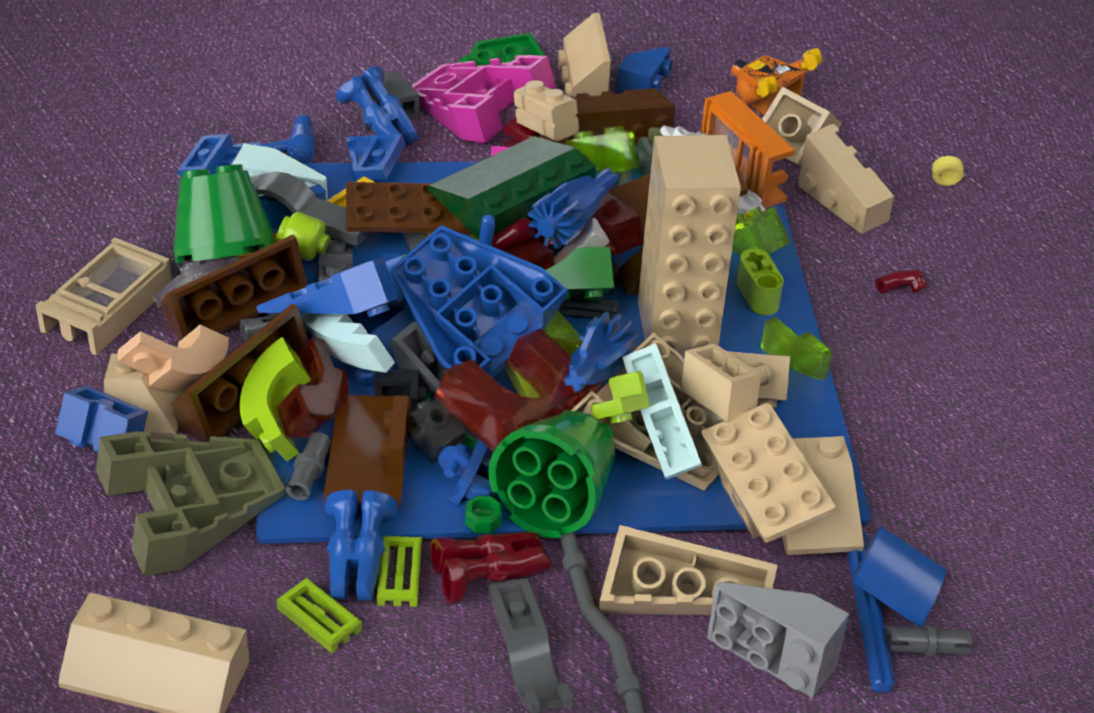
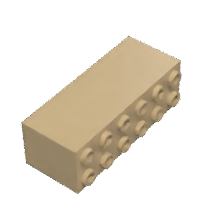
M727 135L654 136L638 307L645 340L654 332L681 356H685V351L713 343L719 346L741 191Z

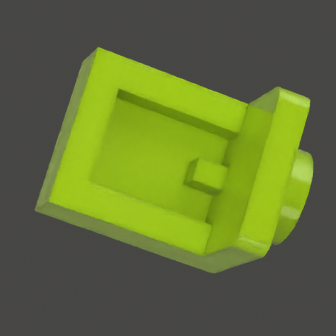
M636 371L611 377L609 384L613 400L591 405L593 417L596 419L609 417L610 424L633 419L632 411L650 407L643 373Z

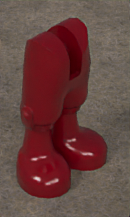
M535 532L484 534L472 541L438 537L433 538L430 545L432 567L435 574H442V590L448 605L460 603L466 595L468 583L482 577L493 581L519 579L546 572L551 567V561L547 552L542 548L543 545L539 534Z

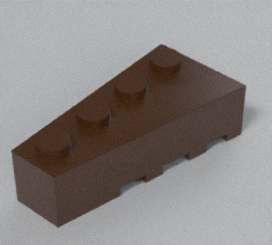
M656 88L624 90L623 94H614L612 91H606L596 96H590L588 93H578L576 97L570 98L575 99L577 102V114L575 116L578 117L579 131L557 143L575 147L584 156L591 159L608 153L616 145H632L638 143V137L648 138V132L651 127L662 128L663 126L673 128L676 106Z

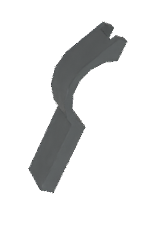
M275 171L251 176L258 195L276 198L286 205L293 214L295 212H302L324 221L326 225L325 234L332 238L358 246L371 233L348 232L346 230V208L317 198L314 192L302 180L289 173Z
M528 578L489 584V598L507 647L511 674L521 704L530 713H540L541 710L557 707H573V696L568 683L559 684L555 675L549 648L548 631Z

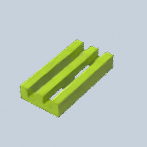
M383 536L385 552L381 555L377 606H385L386 601H393V606H401L402 601H409L410 607H417L422 537ZM391 546H398L394 589H387ZM406 547H413L410 590H403Z
M308 578L276 600L277 609L330 653L338 650V643H347L350 640L351 633L357 635L362 631V621ZM304 593L305 595H307L310 599H312L315 603H317L320 607H322L325 611H327L330 615H332L335 619L342 623L343 626L340 627L339 625H337L334 621H332L329 617L325 615V612L321 608H319L315 604L312 605L308 600L301 596V594Z

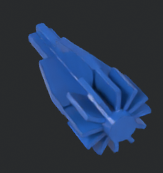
M606 168L593 179L591 175L583 176L565 182L551 194H546L533 204L532 207L534 209L528 212V216L535 219L528 224L529 227H537L538 230L534 237L537 239L540 235L544 236V245L546 247L552 242L555 249H558L561 245H567L581 233L580 231L583 230L600 207L599 203L615 186V182L619 180L618 175L612 174L611 169Z
M604 312L600 318L594 317L579 337L583 342L581 347H578L572 355L569 364L570 371L565 378L566 386L573 385L574 391H581L586 384L592 385L608 379L618 365L622 368L624 366L622 357L633 353L638 347V344L632 343L638 336V332L625 333L633 322L629 320L624 326L620 327L618 325L621 318L620 313L612 320H610L608 312Z

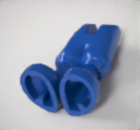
M379 66L367 69L361 77L359 75L354 76L337 90L334 96L339 103L346 104L354 101L364 110V121L371 127L375 135L402 134L407 146L419 140L418 133L406 114L401 101L387 91L383 81L385 74ZM368 91H371L375 95V97L379 101V105L376 102H374Z
M341 490L327 496L324 511L330 518L336 520V531L332 534L326 546L330 554V597L334 600H347L350 578H356L357 600L372 601L381 555L385 552L384 542L378 531L381 522L392 520L398 512V504L393 497L377 491L366 490L363 492L361 532L359 533V538L355 539L353 526L359 506L357 493L353 490Z

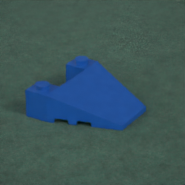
M404 255L386 262L384 258L371 260L332 275L329 279L312 283L301 290L287 293L257 305L258 313H281L292 303L298 306L299 313L357 314L367 311L369 317L390 310L388 305L399 303L401 308L407 307V303H402V294L390 273V269Z

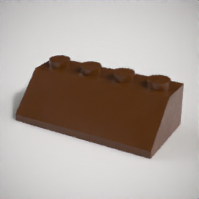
M290 235L166 293L160 302L170 330L179 341L199 325L221 333L240 324L241 319H249L261 314L258 313L257 305L305 288L308 284L297 238L294 235Z
M292 303L171 402L181 430L202 442H209L210 436L221 437L242 420L240 415V396L245 379L258 358L281 337L299 356L304 366L313 360L298 306Z

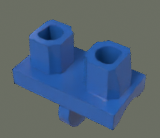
M482 432L470 455L466 452L467 448L463 444L448 446L441 451L438 461L444 469V475L449 478H453L454 475H460L448 501L458 506L463 496L471 500L476 496L489 495L491 491L490 481L476 472L479 471L489 477V464L494 450L488 447L493 437Z

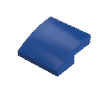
M229 134L202 136L177 170L178 174L183 177L182 172L198 169H209L210 175L217 174L216 167L232 165L243 144H233ZM259 142V143H244V144L259 145V144H261V142Z
M880 526L871 539L867 554L858 564L852 582L921 627L937 598L946 569Z

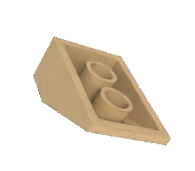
M844 436L793 439L834 502L836 512L782 536L786 554L802 555L852 552L854 550L863 551L864 541L853 465Z

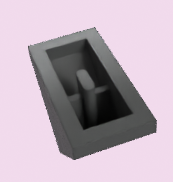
M416 320L391 339L390 343L399 371H419L420 386H426L428 392L439 396L458 380L439 363Z

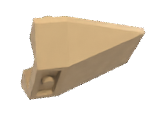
M653 332L633 352L653 344L657 345L702 464L698 468L675 477L704 491L719 475L717 461L703 440L702 431L724 420L720 419L705 406L697 403L695 399L681 390L684 359ZM624 367L616 376L628 374L626 367ZM609 382L597 394L591 391L571 411L583 412L593 416L591 405L613 400ZM640 410L631 412L633 419L610 424L609 417L597 419L612 428L614 433L613 442L616 449L662 470Z

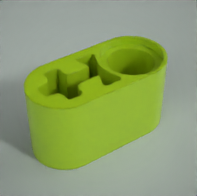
M759 249L745 250L740 256L737 286L752 311L760 315L776 313L780 306L784 279L771 257L765 251Z

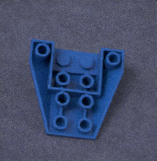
M442 225L390 269L395 283L437 360L465 386L494 378L511 360L515 359L544 332L568 294V289L542 267Z

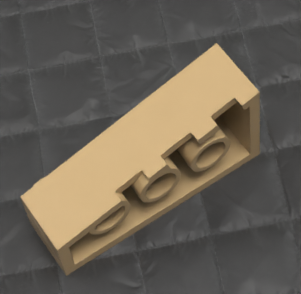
M619 525L600 597L599 610L602 614L711 615L715 585L718 582L772 589L778 565Z

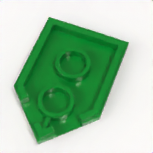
M526 33L478 41L472 47L470 54L463 56L459 63L475 61L476 66L490 65V59L500 58L501 63H509L514 61L516 56H545L532 34Z

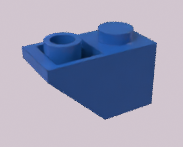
M661 47L628 54L618 67L616 93L623 94L624 90L656 88L660 91L664 78L670 76L673 68V61L670 60L671 48Z

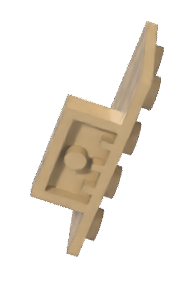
M765 403L746 411L732 421H723L702 431L703 440L717 461L722 486L753 538L761 536L763 541L768 543L836 512L834 502L770 403Z

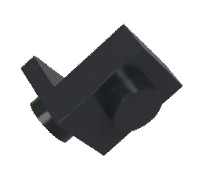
M388 370L386 373L375 371V396H409L411 421H419V408H426L427 396L426 386H420L419 371Z

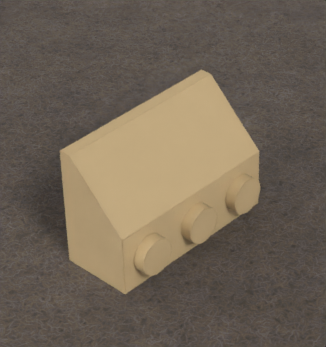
M593 13L570 32L563 40V50H558V67H561V82L564 84V94L568 97H576L578 93H588L590 96H596L609 90L611 60L600 13Z

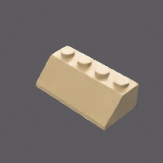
M90 592L71 623L58 681L59 688L159 713H225L250 662L247 632L245 629Z

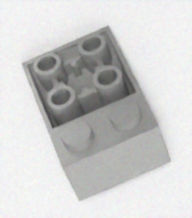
M718 582L715 585L707 639L715 642L720 648L729 650L750 662L755 668L764 670L784 681L789 687L800 690L813 698L837 667L849 613L814 594Z

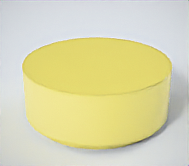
M944 156L937 159L932 165L934 181L947 186L960 182L964 176L962 161L954 156Z

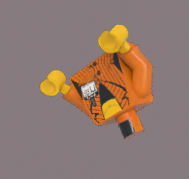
M819 48L803 53L804 59H800L792 64L769 56H762L750 64L740 59L737 60L731 69L732 75L738 78L737 96L746 105H751L763 115L766 114L782 86L802 96L805 73L808 70H814L818 64L823 62Z

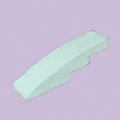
M300 313L303 324L315 341L328 354L338 360L361 369L385 373L395 363L377 335H369L362 324L353 323L348 314Z
M653 344L623 356L622 359L627 373L636 371L643 373L650 407L641 409L640 412L666 480L702 466L657 345Z

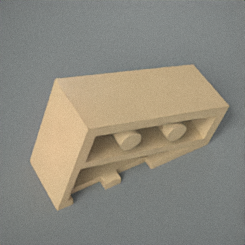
M833 123L806 135L798 187L859 233L863 234L889 221L894 195L870 167L865 169L855 157L857 154L855 148L852 145L847 147L837 135L840 130Z

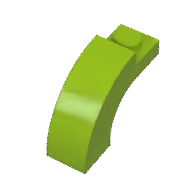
M281 337L266 349L249 371L241 391L240 415L245 428L259 440L261 445L264 444L270 453L277 451L286 461H289L298 455L299 452L286 428L285 410L292 396L303 385L311 381V378L299 356Z

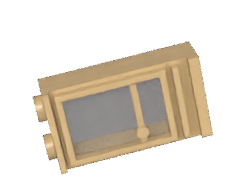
M114 237L108 247L61 286L55 294H52L45 302L40 301L35 305L40 332L47 334L59 323L63 338L67 341H72L77 337L76 328H79L88 334L91 353L98 355L173 285L170 259Z

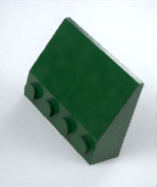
M533 136L429 185L428 191L479 239L481 221L485 215H492L495 218L494 235L521 218H528L533 221L535 219L528 216V212L534 209L532 207L533 204L546 194L554 192L556 188L565 182L589 175L593 179L595 177L596 165L575 147Z

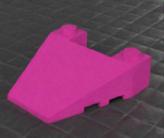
M535 55L516 56L515 60L509 63H501L500 58L490 59V65L476 66L475 61L443 64L412 85L419 94V106L461 140L475 141L477 144L491 141L493 136L503 129L499 113L514 102V92L516 89L524 87L527 82L534 80L542 81L544 86L550 89H556L548 56Z

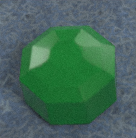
M492 496L474 497L466 503L465 525L475 533H492L501 526L502 504Z

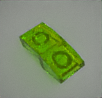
M777 317L765 321L761 348L769 355L790 357L789 368L819 380L827 378L832 351L824 343H821L810 332L797 336Z

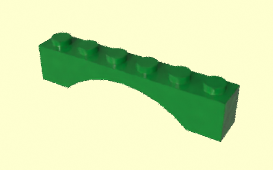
M610 247L576 248L564 260L545 270L568 289V294L563 302L570 300V296H583L585 301L600 300L604 298L603 295L614 288ZM402 295V303H406Z

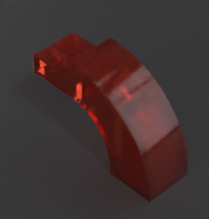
M312 337L297 354L311 381L305 385L298 384L276 407L286 437L304 438L309 437L312 433L319 432L345 405L348 399L349 382L346 370L334 368L325 341Z

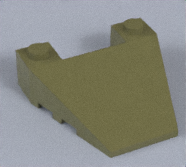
M136 431L101 436L99 440L96 472L107 496L145 490L154 509L152 512L136 514L131 549L143 576L185 568L285 495L286 489L261 443L256 439L210 436L209 442L187 441V435L173 434L172 440L150 438V432Z

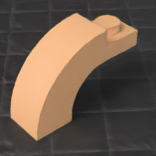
M199 325L178 342V347H175L140 331L118 349V362L148 374V387L166 392L184 391L225 358L228 351L229 338Z

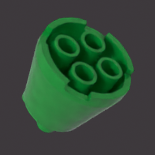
M242 164L216 167L217 174L211 175L209 169L182 172L183 179H179L173 248L175 263L252 253L259 250V245L260 249L276 242L275 233L248 170H243Z
M566 410L561 414L523 426L511 432L496 447L489 464L491 490L498 493L505 507L511 512L508 518L522 529L538 533L539 536L546 538H561L564 534L584 527L598 510L614 463L615 447L612 428L589 414Z

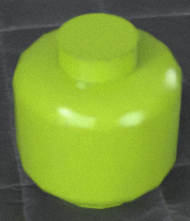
M295 212L291 217H284L278 230L277 241L294 235L297 238L301 259L311 261L318 253L322 255L325 253L330 236L325 234L326 225L324 221L302 212Z

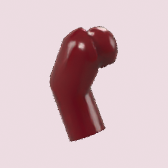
M521 218L494 235L492 247L503 251L513 244L528 242L536 234V227H529L528 224L532 222L530 219Z
M918 269L895 271L877 278L875 282L877 290L882 294L909 284L910 290L913 293H917L927 288L928 285L924 279L925 274Z

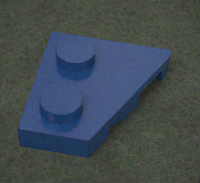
M403 135L347 137L346 141L356 180L358 181L364 176L374 182L386 180L405 146Z

